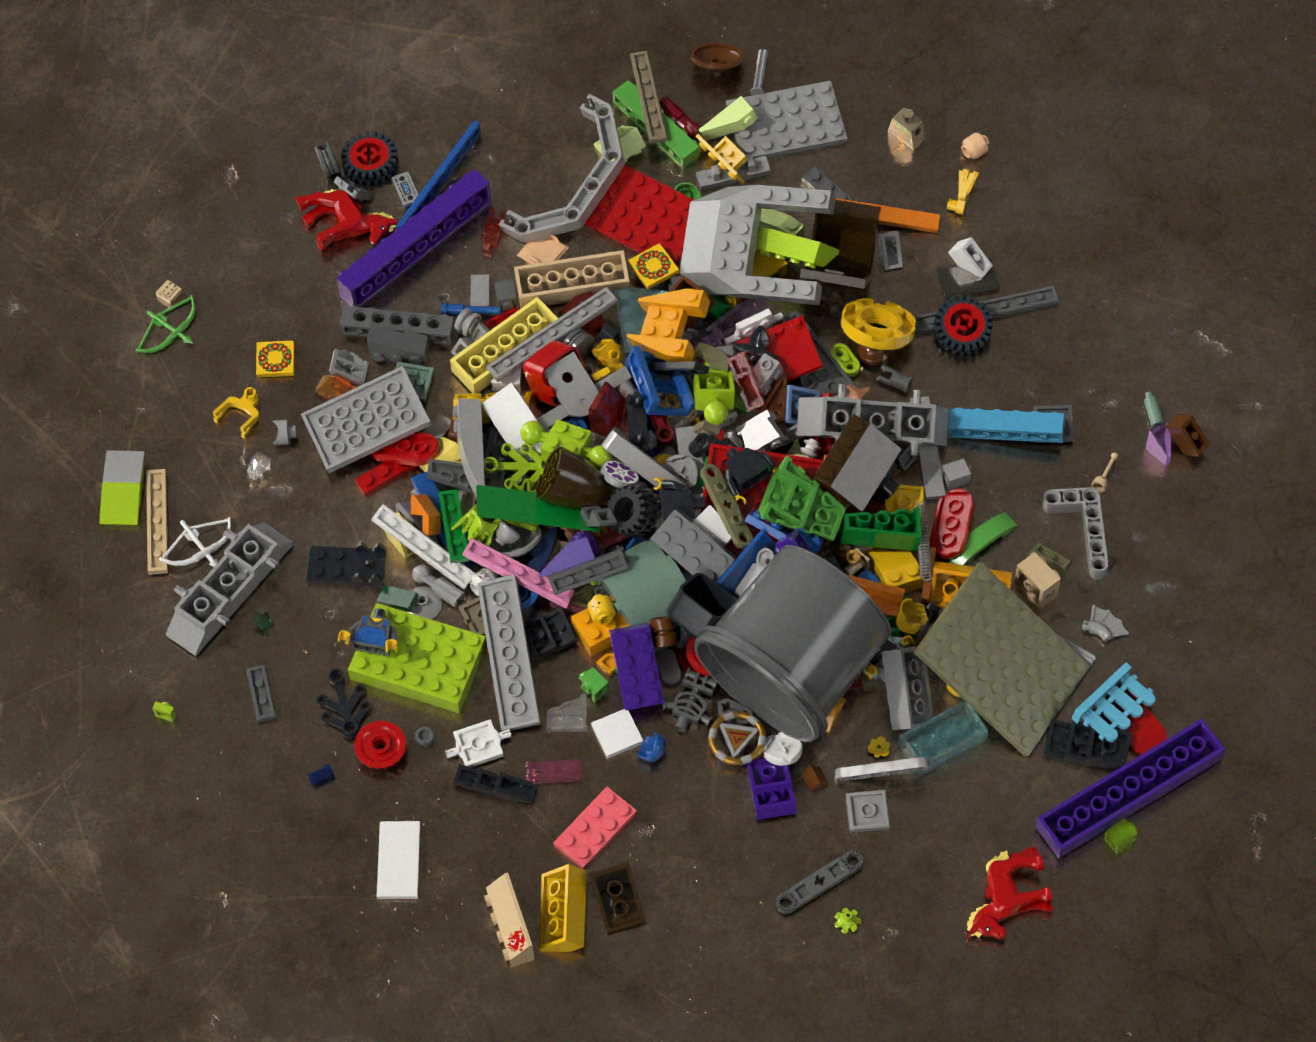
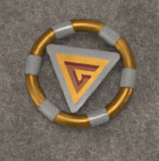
M731 711L717 718L712 724L708 736L709 745L714 755L721 761L731 765H744L754 761L764 750L767 739L765 729L759 719L752 714L742 711ZM735 718L745 719L756 728L725 724L724 722ZM719 727L732 757L726 755L717 746L716 737ZM759 733L757 748L751 754L736 758L754 736Z

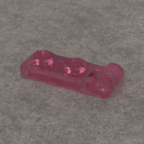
M580 759L546 762L527 761L524 763L525 770L527 771L525 781L534 784L581 781ZM535 771H541V775H536Z

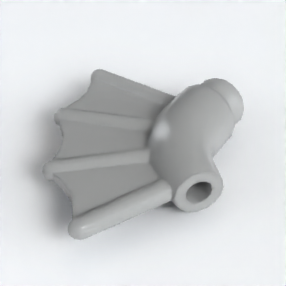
M1096 605L1092 606L1090 621L1085 620L1082 623L1083 631L1099 635L1105 642L1109 641L1112 637L1130 634L1123 627L1122 619L1114 617L1110 610L1100 609Z

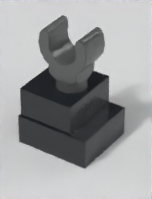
M605 322L601 327L602 330L597 334L599 340L590 349L597 346L603 339H613L615 343H618L621 340L618 331Z

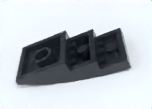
M562 607L545 616L540 614L524 622L531 663L578 642L576 634Z
M1051 719L1043 757L1084 766L1119 769L1126 764L1132 732L1115 728L1118 737L1114 742H1109L1105 738L1101 740L1099 738L1100 734L1090 725L1086 727L1080 722L1077 724L1075 721H1072L1070 724Z

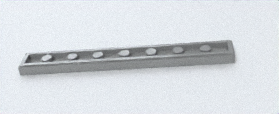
M605 287L487 365V371L497 382L501 381L522 367L524 362L534 355L537 350H540L551 341H561L573 330L582 327L618 303V299Z

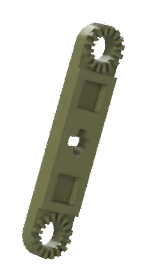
M706 464L700 471L701 479L705 483V487L728 534L732 538L733 544L736 547L738 546L739 549H744L753 540L752 534L719 468L713 464ZM706 471H712L714 477L709 476ZM739 536H744L746 542L741 541Z

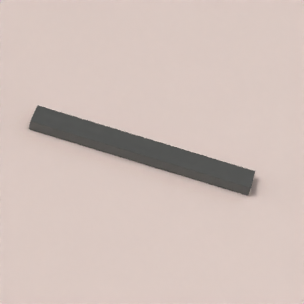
M1053 285L980 301L979 303L983 302L985 304L984 308H989L990 310L989 315L992 314L993 318L1056 305L1059 304L1060 300ZM937 311L914 316L916 320V335L934 332V319ZM962 314L956 315L951 319L952 326H954L956 319L960 318Z

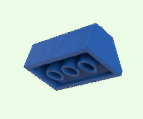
M761 529L716 583L738 599L739 596L734 594V591L752 564L756 563L759 551L763 548H768L776 552V543Z

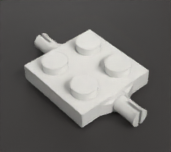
M766 309L736 323L734 335L724 338L726 345H730L751 336L752 332L760 325L765 330L772 328L774 323L783 320L784 317L781 312L772 316L771 311Z
M490 719L454 731L456 747L445 750L447 758L459 755L463 759L464 765L471 768L503 757L500 740L511 737L509 729L498 733Z

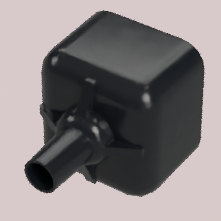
M696 573L685 581L667 608L668 617L680 626L677 632L678 644H676L679 648H684L692 636L697 638L699 631L704 626H715L737 600L731 593L703 573Z

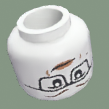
M483 568L472 576L470 588L474 594L479 596L477 583L497 579L499 576L496 572Z

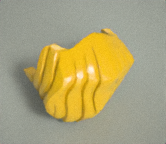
M906 598L900 605L896 625L905 633L916 634L928 620L925 605L913 602L912 598Z

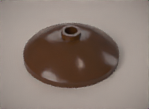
M708 43L695 47L691 51V60L705 70L720 73L740 65L744 60V52L734 45Z

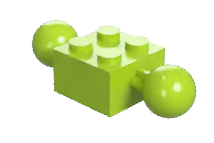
M704 361V362L702 363L703 365H706V366L709 367V363H708V362ZM710 368L708 374L694 375L693 393L695 410L704 411L706 421L712 425L724 423L728 417V410L734 409L735 390L732 370L722 371Z
M557 419L548 433L544 431L543 426L539 422L532 420L524 423L520 429L521 439L526 444L536 445L543 442L540 447L543 462H546L556 446L564 447L584 459H589V462L598 470H601L606 461L613 460V454L602 447V445L591 448L593 445L591 431Z

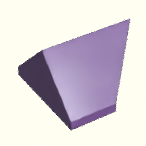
M1168 423L1149 430L1146 449L1165 466H1169L1171 459L1170 432L1166 428Z

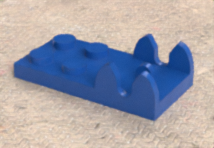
M758 508L757 510L753 509L745 519L749 524L760 530L762 529L778 540L793 532V530L786 526L761 519ZM797 528L812 553L817 555L824 539L818 536H813L812 538L810 534L804 532L803 528Z

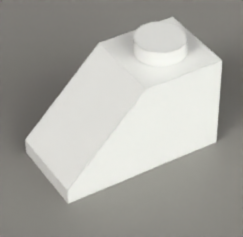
M972 237L958 241L948 252L960 268L980 278L993 266Z

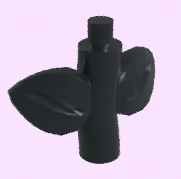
M761 325L752 332L749 339L750 344L735 342L732 349L738 351V355L744 356L739 363V372L742 376H748L763 354H767L775 360L778 359V355L766 350L770 344V337Z
M487 427L483 440V460L487 457H493L498 462H513L510 456H505L501 453L504 443L497 442L498 429ZM508 447L504 448L505 451H510Z

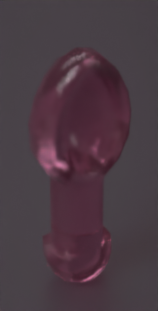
M549 601L550 605L556 609L562 607L552 601ZM568 604L567 608L562 607L564 611L576 614L586 609L583 606Z

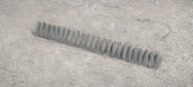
M920 501L916 503L915 507H920L921 528H923L921 531L924 534L922 537H927L921 538V540L927 541H920L918 546L920 577L927 581L932 578L927 503Z

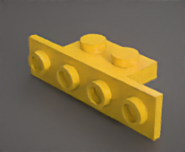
M697 134L696 137L700 141L698 145L705 152L709 150L708 155L715 162L719 160L718 165L724 171L728 169L730 171L728 175L734 181L738 179L744 184L745 181L736 171L748 158L726 136L712 148Z

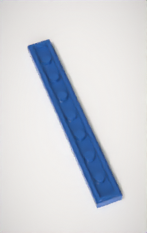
M475 120L472 122L397 223L396 228L404 225L410 217L418 214L424 206L431 202L481 134L479 122Z

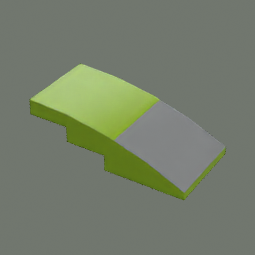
M107 450L99 524L139 526V509L141 507L142 489L144 487L145 451Z

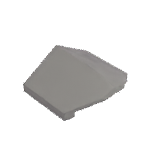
M335 349L329 372L341 383L363 385L369 362L364 361L350 351Z

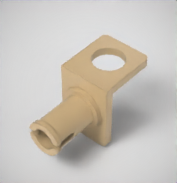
M855 548L854 550L858 552L860 559L856 563L848 564L843 568L845 574L853 576L861 568L869 571L872 569V566L865 551L861 552L858 548Z

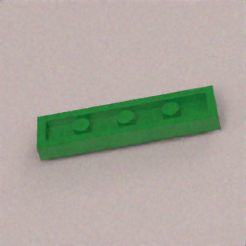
M458 489L440 491L438 496L450 564L470 561V559L462 556L467 547L466 534L462 533L463 525L461 524L456 529L451 530L462 518Z

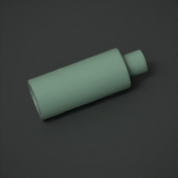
M1152 392L1145 393L1146 399L1144 404L1151 427L1155 428L1165 424L1157 397L1153 396Z

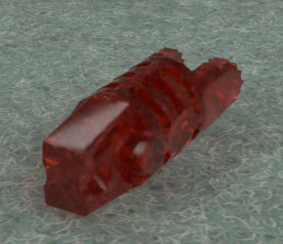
M491 207L480 238L484 240L482 250L488 252L492 243L497 242L501 230L499 223L502 219H505L507 213L502 210L499 219L494 218L496 211L493 207Z

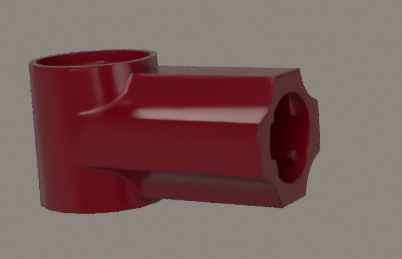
M648 415L658 443L662 446L670 445L673 442L674 433L667 416ZM663 432H668L670 434V437L668 439H662L660 437V434Z

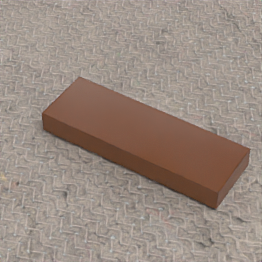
M929 547L931 576H933L936 548ZM932 578L927 581L924 580L921 604L923 605L929 603Z

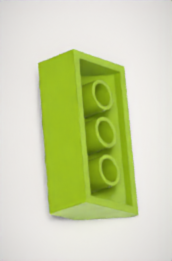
M762 226L757 237L756 248L761 250L760 254L771 257V254H775V258L784 261L786 258H790L789 262L798 265L804 262V266L813 269L816 266H826L839 254L838 249L821 242Z

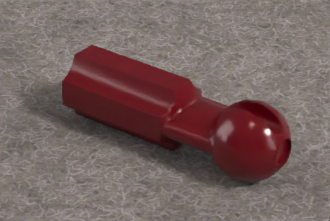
M663 97L659 100L664 114L668 118L671 117L680 129H684L691 139L697 138V134L700 135L699 124L692 121L669 97Z

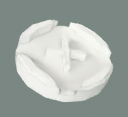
M780 732L778 735H770L766 739L763 754L766 760L774 765H790L801 757L802 743Z

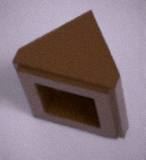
M810 766L802 774L810 792L829 784L820 766Z

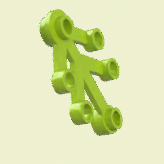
M510 443L502 445L501 453L505 456H510L516 462H498L493 457L484 459V472L487 474H492L496 470L517 471L511 478L505 480L503 488H508L506 483H510L512 479L518 482L528 471H536L530 479L527 478L530 481L532 490L539 476L543 474V465H547L546 462L542 461L541 456L532 449V446L526 443L521 445L520 453L523 456H529L535 462H528L513 449ZM508 447L510 451L507 452L504 450V448ZM526 447L529 451L525 452L523 448ZM486 465H491L492 469H488Z

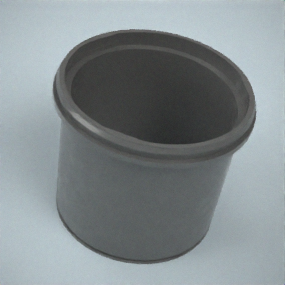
M786 545L772 558L715 626H704L699 631L698 637L695 640L694 650L707 672L739 704L750 709L753 715L777 731L799 741L811 742L826 732L828 729L826 717L890 637L891 627L886 616L873 599L841 570L806 549Z

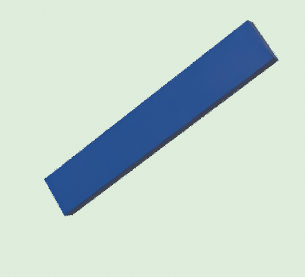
M427 472L413 476L411 481L417 494H426L441 514V534L436 535L442 548L447 551L438 496L439 491L434 481L427 479ZM471 560L461 562L476 573Z

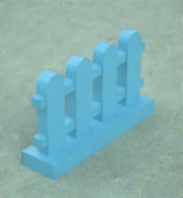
M1125 662L1075 710L1071 719L1077 724L1083 719V724L1086 727L1090 725L1100 734L1099 738L1101 740L1105 738L1109 742H1114L1118 737L1115 728L1127 730L1130 726V720L1127 717L1131 715L1133 718H1139L1143 713L1140 704L1152 706L1155 702V696L1152 694L1153 690L1151 688L1146 689L1137 681L1138 677L1135 674L1133 676L1129 674L1132 667ZM1128 690L1137 700L1134 701L1124 691ZM1114 701L1125 710L1123 713L1112 705ZM1102 713L1113 723L1109 725L1099 715Z

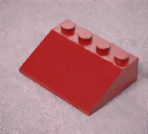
M802 315L766 330L770 337V344L766 350L778 355L777 361L782 365L783 372L787 374L788 381L823 367ZM750 336L736 343L742 344L744 342L750 344ZM736 351L737 356H738L739 360L741 361V359H742L744 356L738 355V351ZM775 381L772 387H774L778 381Z

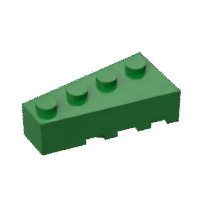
M914 507L912 510L907 511L904 508L897 509L896 512L882 510L875 514H870L869 512L845 514L840 527L841 544L917 551L922 538L920 507Z

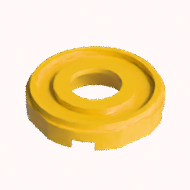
M862 298L845 305L841 317V326L845 334L856 343L873 349L894 350L902 348L912 341L916 329V320L910 312L900 305L887 300L885 305L873 303L874 298ZM869 323H878L887 328H877L869 325Z

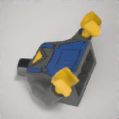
M376 608L373 616L363 615L361 620L353 624L347 631H340L338 642L345 640V644L349 645L351 640L352 649L355 651L389 657L390 649L398 652L399 637L395 627L391 626L390 620L385 619L386 611Z

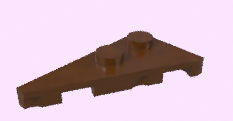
M783 372L757 415L766 410L774 412L777 417L775 423L785 436L787 385L789 378Z

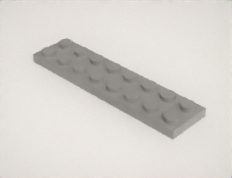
M515 574L479 582L477 586L501 731L508 729L512 731L541 724Z

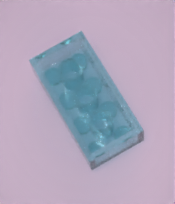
M963 701L899 735L898 746L907 759L917 757L929 758L930 769L916 771L920 777L987 741L988 729L975 710L966 701Z

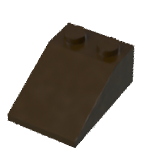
M628 861L589 873L607 933L646 922Z

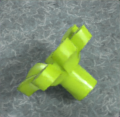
M844 908L842 913L837 912L835 919L838 921L835 923V927L837 929L842 927V933L847 934L849 929L852 932H856L858 929L857 925L861 924V919L856 917L858 912L856 910L849 912L847 908Z

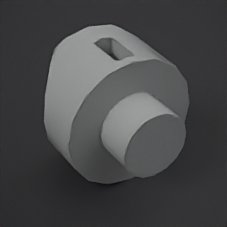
M288 419L273 420V423L278 428V436L274 441L275 446L289 445L290 438H297L296 425L289 426Z

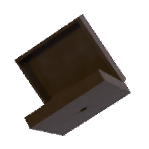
M835 200L833 214L815 213L812 240L838 249L839 254L824 267L816 266L813 269L803 266L800 278L865 289L871 281L881 207Z

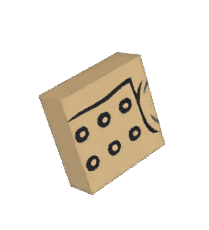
M169 280L156 291V295L170 305L182 293V289Z

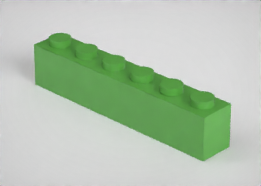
M628 80L612 92L613 102L647 134L637 86ZM661 108L667 142L657 144L684 169L700 157V146L697 141L692 140L687 135L684 129H680L671 117L668 118Z

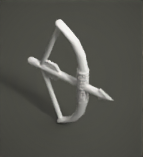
M231 517L191 527L184 520H181L180 524L185 530L159 560L173 566H185L207 557L210 561L209 565L215 567L218 561L217 559L214 560L210 553L218 550L228 538L223 536L217 543H213L205 548L198 539L199 533L196 529L228 522V529L231 530ZM184 535L188 541H194L201 550L191 558L183 561L165 559Z

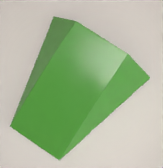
M787 455L770 479L759 507L761 519L795 530L803 528L805 533L834 541L846 508L828 492H824L819 487V483L815 480L812 481L805 475L806 471L800 466L797 467L791 462L792 459Z

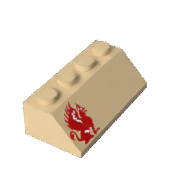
M505 873L486 887L487 895L484 898L487 907H492L493 913L490 916L493 925H498L499 931L496 934L499 943H504L505 949L502 952L505 961H510L511 967L533 961L535 957L533 945L509 874Z

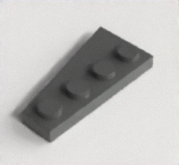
M429 459L427 479L474 494L462 463ZM496 470L492 474L484 472L485 486L503 488L505 470Z

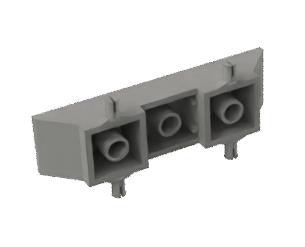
M838 384V396L799 398L797 436L833 438L837 441L852 415L855 414L869 422L894 443L911 444L910 455H918V445L947 446L949 408L921 402L922 390H913V401L908 403L852 399L846 396L845 384Z
M264 522L254 526L247 524L237 534L227 528L223 535L229 538L231 543L225 549L223 558L202 581L198 580L188 590H185L180 585L174 588V592L182 597L180 602L174 607L175 613L166 636L197 656L223 625L227 626V623L229 624V618L272 568L276 569L279 566V560L292 547L293 541Z

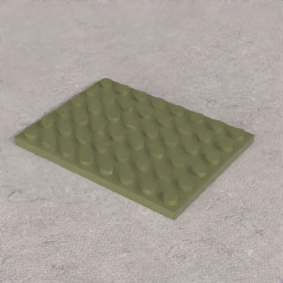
M982 562L976 564L914 651L915 655L1024 756L1030 755L1049 727L1051 719L1056 717L1090 667L1080 655Z

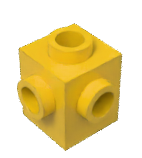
M603 339L591 350L597 364L602 368L615 366L621 363L620 360L625 357L621 352V347L613 339Z

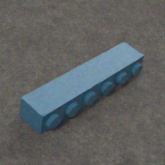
M950 408L948 435L949 438L1063 443L1064 413Z

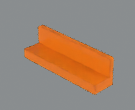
M847 575L873 599L884 615L897 618L905 589Z

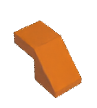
M426 494L411 495V514L423 515L422 533L424 535L441 534V514Z

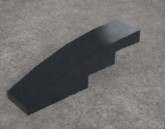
M462 764L458 765L452 783L490 796L532 804L537 789V784L502 772L496 774L482 768L476 770Z

